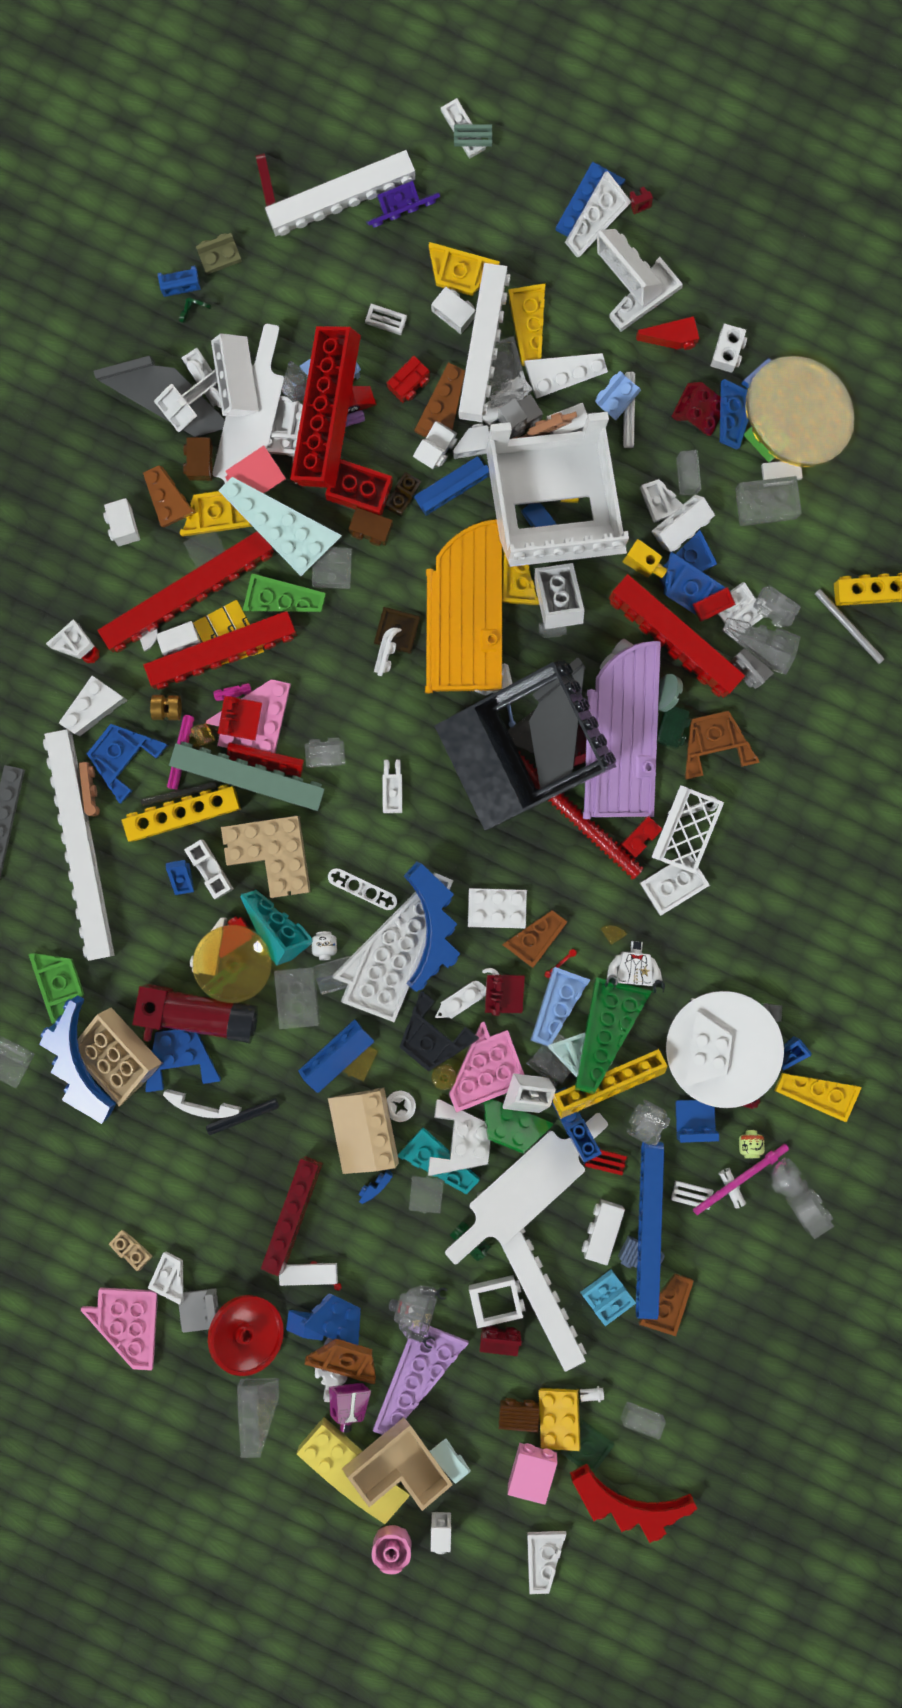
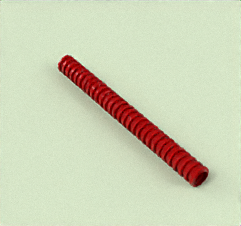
M523 755L521 756L522 761L536 789L539 790L540 784L537 768H534V764H530L529 760L524 759L525 756ZM565 793L548 800V802H552V806H556L557 810L560 809V813H564L565 818L568 817L569 821L574 823V826L577 825L578 830L583 831L582 834H586L588 839L591 838V842H595L596 847L599 846L601 851H605L604 854H608L609 859L612 858L613 862L618 864V867L621 866V870L626 871V875H630L631 879H635L643 871L644 867L639 866V862H635V859L631 858L629 853L626 854V850H622L621 845L618 846L616 841L613 842V838H609V834H605L604 830L599 828V825L596 826L595 821L583 819L582 809H578V805H574L572 800L569 801V797L564 796Z

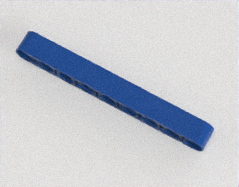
M643 1141L641 1146L636 1317L637 1319L657 1320L659 1315L664 1144L663 1142Z

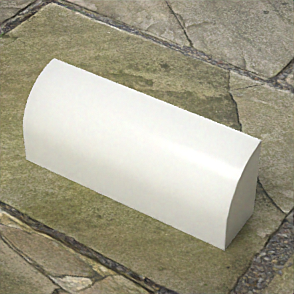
M220 333L211 341L222 414L223 416L233 417L254 414L259 409L248 339L246 336Z

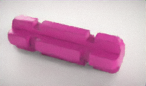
M247 683L241 687L238 685L225 688L223 691L221 689L214 691V698L216 701L224 700V696L239 697L242 696L241 694L247 695L252 692L251 686Z

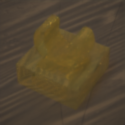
M206 723L190 729L192 733H190L189 738L194 737L196 743L193 744L194 747L206 745L215 740Z

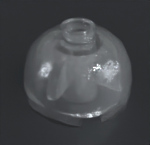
M785 1157L774 1165L771 1175L773 1182L771 1185L777 1193L781 1192L786 1197H797L808 1191L806 1180L801 1181L800 1175L802 1173L789 1158Z

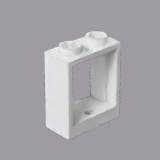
M514 1275L469 1285L477 1328L523 1318L522 1312L525 1311L523 1299L519 1300L518 1292H521L519 1280L515 1281ZM511 1286L516 1311L484 1318L478 1293Z

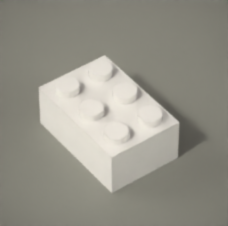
M573 563L535 568L534 583L545 629L583 624L584 607Z

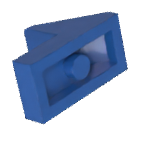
M185 860L166 863V870L175 895L194 892L190 864L186 863Z

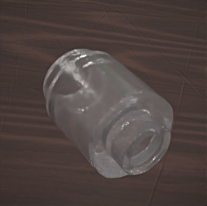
M543 619L542 623H539V634H543V638L562 637V635L567 633L566 626L545 629Z

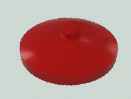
M244 1295L228 1301L215 1314L209 1327L208 1348L212 1359L221 1369L232 1375L248 1376L260 1372L274 1360L280 1350L284 1333L282 1318L274 1305L258 1296Z

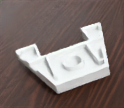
M437 1099L434 1118L454 1120L450 1160L430 1157L428 1176L487 1165L490 1140L487 1139V1125L485 1121L464 1111L456 1113L454 1106Z

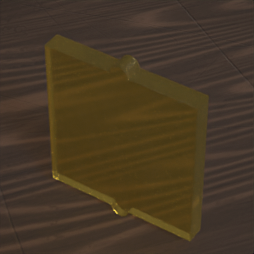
M368 1047L342 1072L347 1073L348 1077L353 1076L364 1081L378 1050Z

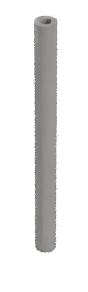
M819 589L815 593L816 597L874 660L880 664L884 660L882 655L824 592Z

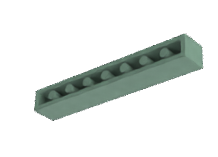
M181 741V744H175L169 763L171 767L315 811L319 810L325 790L321 788L322 784L311 781L310 784L303 782V778L294 775L292 779L284 777V772L274 770L271 773L266 771L267 767L258 764L255 767L248 766V761L237 758L235 762L229 760L230 756L218 753V756L210 754L211 750L202 747L196 750L192 748V744Z

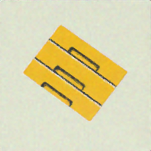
M237 600L193 622L203 642L250 625ZM263 648L259 649L257 654L263 653ZM246 654L241 656L240 659H244L250 656H247Z

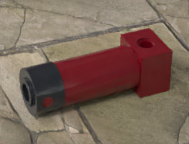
M145 984L139 986L132 1025L145 1027L144 1041H151L153 1029L160 1030L166 1027L251 1044L258 1022V1006L173 992L172 988ZM151 1002L155 1004V1011L151 1008Z

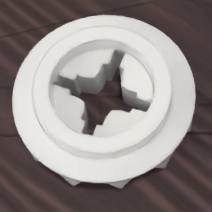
M402 1090L396 1091L387 1098L389 1115L392 1120L403 1122L413 1116L416 1104L414 1098L409 1093ZM405 1099L404 1107L407 1111L400 1109L396 1113L397 1105L393 1101L400 1103Z

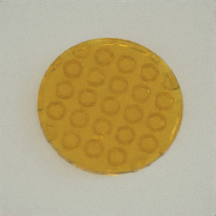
M801 356L777 358L761 368L749 385L746 395L747 419L750 420L753 428L752 432L756 439L777 459L794 466L813 467L814 465L829 462L843 451L848 444L854 428L852 401L841 380L823 364Z

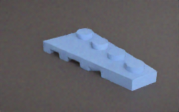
M557 967L553 968L531 1041L545 1046L553 1043L590 979Z

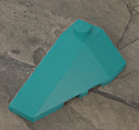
M254 890L241 894V900L262 945L276 966L291 961L312 944L313 940L299 923L295 925L288 919L289 915L285 912L280 913L275 909L274 904L260 892Z

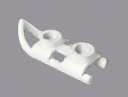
M401 628L387 630L382 638L374 669L378 676H382L383 673L390 670L391 661H388L389 654L395 652L396 643L391 641L402 630Z

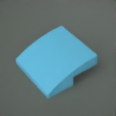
M612 1269L581 1291L582 1296L605 1326L636 1304Z

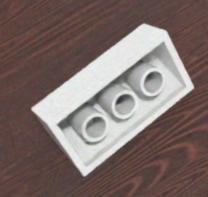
M616 229L597 231V253L642 307L662 294V280L658 275H654L651 272L649 264L640 259L637 250L629 246L623 234H619Z

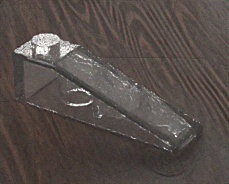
M728 617L723 627V631L767 667L775 672L787 674L796 658L800 636L778 628L776 631L768 630L767 626L764 625L754 627L749 622Z
M279 1378L240 1379L237 1397L241 1458L261 1457L279 1400Z

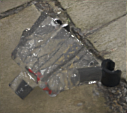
M418 1286L410 1289L407 1294L402 1293L399 1301L392 1299L389 1303V1310L395 1312L394 1321L399 1323V1329L406 1338L418 1343L423 1342L425 1347L430 1349L432 1346L428 1345L426 1341L428 1339L435 1341V1338L431 1335L424 1337V1335L428 1334L437 1298H434V1296H437L440 1300H445L446 1297H441L439 1292L441 1290H448L446 1288L436 1290L434 1287Z

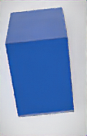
M793 1036L784 1044V1057L781 1067L783 1070L812 1055L799 1038Z

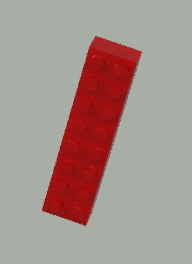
M316 326L291 473V480L301 486L335 488L361 338V335L351 327Z
M628 574L612 591L609 600H611L610 604L617 610L621 609L629 621H635L644 634L648 635L649 633L654 638L653 641H661L660 647L664 646L673 659L676 660L678 658L688 672L693 671L697 675L696 678L705 685L707 683L717 697H726L745 677L741 671Z

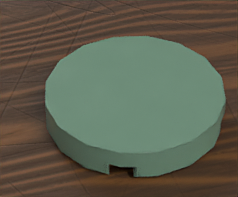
M667 674L659 680V711L667 712L678 703L679 698L677 697L683 691V683L679 677Z

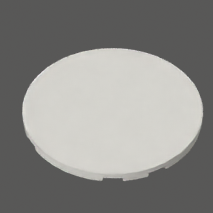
M719 991L699 996L680 1010L668 1032L666 1054L672 1075L687 1094L713 1107L733 1108L757 1100L771 1088L781 1071L784 1045L778 1024L763 1005L744 994ZM698 1011L733 1035L728 1073L721 1077L686 1086L695 1017Z

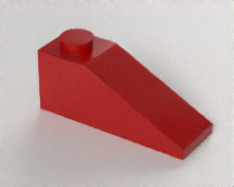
M693 316L640 329L637 332L636 339L637 341L679 350L684 348V350H689L697 345L699 334Z

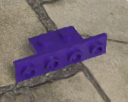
M409 181L377 194L383 214L366 221L369 226L372 225L373 228L384 224V219L390 217V220L401 217L400 213L404 211L412 213L419 210L418 206L425 203L426 206L436 203V198L440 197L439 193H434L419 199L413 181Z

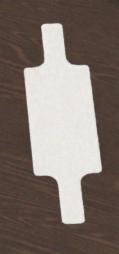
M264 325L256 361L252 366L259 411L247 416H226L213 469V476L223 479L225 483L227 482L225 478L227 476V469L263 445L266 449L268 448L284 381L283 376L276 375L271 370L272 357L279 332L277 325Z
M596 1113L586 1122V1125L593 1138H596L608 1126V1122L600 1113ZM550 1131L470 1203V1208L476 1215L475 1224L445 1251V1254L454 1264H458L487 1237L496 1238L502 1245L508 1243L585 1172V1168L579 1162V1153L571 1139H560L553 1131Z

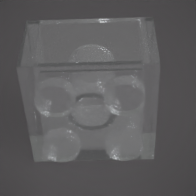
M803 1186L785 1198L805 1231L813 1239L834 1227L831 1222L833 1217L827 1209L825 1210L820 1205L823 1201L813 1189L809 1190Z

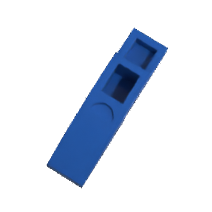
M566 1087L556 1091L555 1094L565 1090ZM579 1111L562 1119L558 1114L564 1129L584 1163L602 1154Z

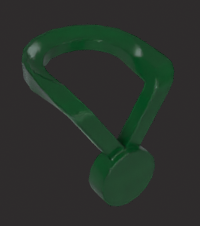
M187 298L184 310L180 314L179 322L185 323L193 302L211 309L212 305Z

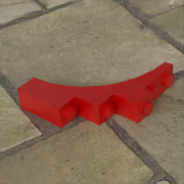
M588 1464L570 1472L572 1482L593 1521L603 1519L609 1513H612L621 1532L631 1530L639 1523L649 1543L658 1541L667 1534L665 1526L672 1525L678 1519L689 1516L697 1510L691 1494L665 1502L636 1501L621 1496L606 1487L594 1475Z

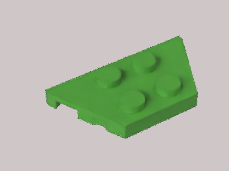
M36 953L28 954L51 1023L55 1024L58 1017L63 1015L65 1011L63 1007L68 999H72L77 995L80 997L84 996L73 959Z

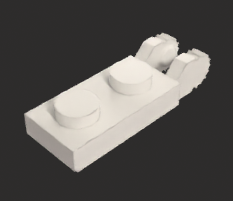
M384 760L383 813H402L401 761L396 760L395 762L396 774H389V760Z

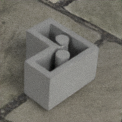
M530 394L519 402L515 398L500 407L498 421L499 423H511V439L514 436L520 437L525 433L524 430L530 426L531 428L534 427L536 422L541 421L543 413Z

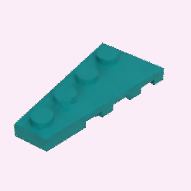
M422 1127L398 1153V1157L428 1172L430 1157L450 1160L451 1152ZM469 1168L433 1175L465 1194H468L480 1181V1178Z

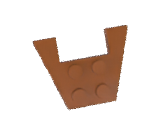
M729 711L690 720L685 772L686 780L704 776L699 756L737 748L741 767L760 763Z

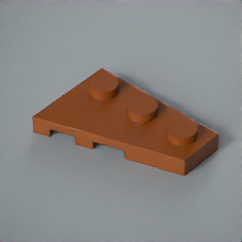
M158 465L143 473L161 527H167L196 513L189 506L184 495L178 491L175 483L162 466Z
M551 910L502 945L533 968L566 925L567 921Z
M674 1273L659 1293L658 1319H640L639 1325L676 1336L693 1285V1279Z

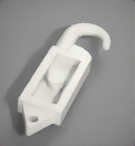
M486 968L482 971L483 973L489 972L493 975H499V972L493 968ZM472 981L440 1002L441 1006L435 1018L450 1017L452 1019L485 997L486 987L479 981Z

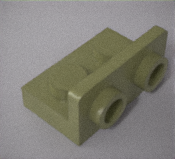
M232 233L221 234L216 239L202 241L196 246L206 275L242 262Z

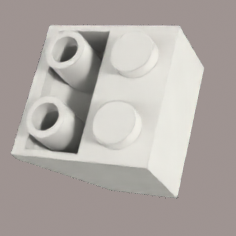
M513 1073L503 1109L540 1113L551 1106L556 1089L549 1078Z

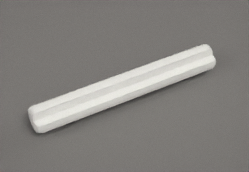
M626 372L625 376L635 384V373ZM635 398L624 410V448H633Z

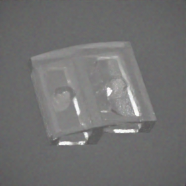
M330 547L313 564L312 587L350 589L352 548Z

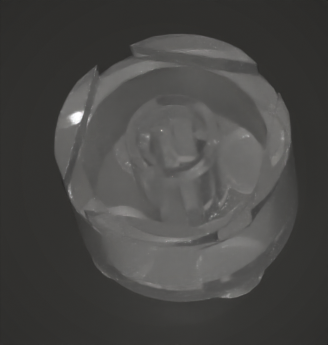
M645 1099L643 1100L644 1104H638L629 1119L631 1128H627V1134L647 1145H657L663 1128L666 1129L670 1123V1118L667 1117L666 1110Z

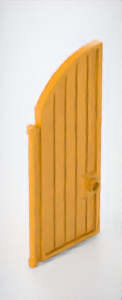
M497 519L472 525L455 535L436 556V571L426 569L427 640L425 693L430 694L433 691L502 690V544L500 542Z

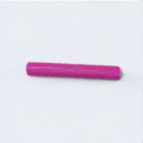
M183 716L177 744H181V741L189 743L194 722L193 716ZM171 767L167 784L168 788L178 789L182 770Z

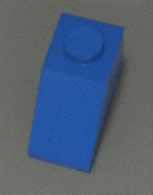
M289 1310L287 1331L306 1339L323 1341L324 1338L323 1335L300 1325L303 1319L307 1320L313 1313Z

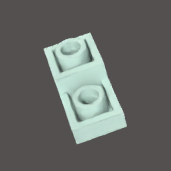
M444 1439L430 1450L436 1462L455 1484L471 1472L462 1456L456 1454L447 1439Z

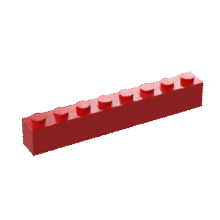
M288 611L148 662L143 664L150 685L160 690L168 687V683L185 681L186 677L192 674L193 676L201 675L208 668L214 670L222 667V663L227 661L229 663L236 662L243 655H255L259 649H271L276 646L275 643L281 641L283 643L290 642L297 634Z

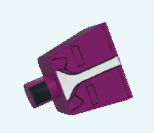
M363 1383L329 1387L330 1415L340 1424L341 1432H351L352 1423L364 1420L371 1390Z

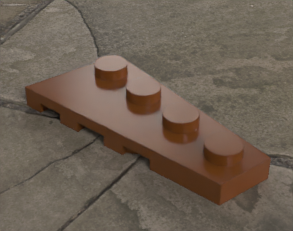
M448 362L415 428V433L426 438L436 421L453 430L465 370Z

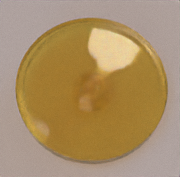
M224 925L210 931L199 942L193 957V972L201 989L210 997L221 1002L238 1003L252 998L265 986L271 972V955L263 938L252 929L241 925Z

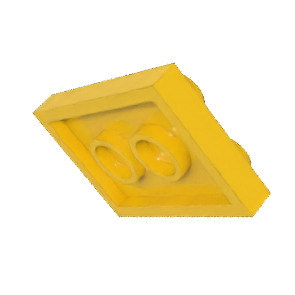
M540 1388L541 1449L579 1451L581 1447L578 1390Z

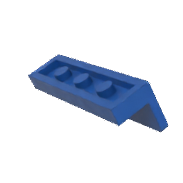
M475 457L416 494L414 498L425 516L488 478L490 476L489 468L487 465H483L479 457Z
M354 1019L298 1072L303 1080L318 1093L373 1044L374 1040Z

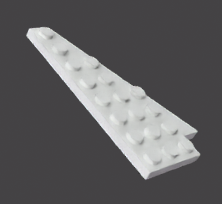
M433 873L450 890L453 880ZM416 891L333 974L332 977L348 984L341 1000L342 1003L395 1022L409 988L406 983L414 974L420 962L426 942L425 913Z

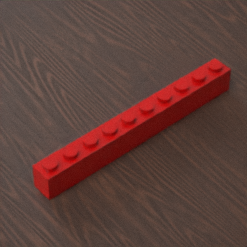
M256 531L97 631L108 649L113 653L115 651L118 653L124 650L131 641L137 642L143 637L141 634L145 631L152 632L159 627L160 623L171 621L178 612L187 611L191 608V604L196 601H203L210 592L221 590L224 587L223 584L228 581L233 582L240 577L239 574L244 571L249 572L253 570L257 563L269 560L275 552L265 538Z

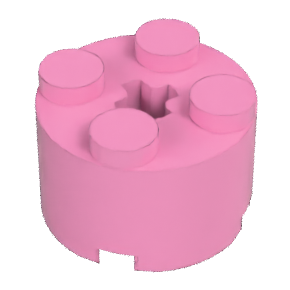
M396 1525L382 1527L377 1531L373 1540L372 1560L383 1573L397 1574L401 1572L410 1562V1536L405 1528Z

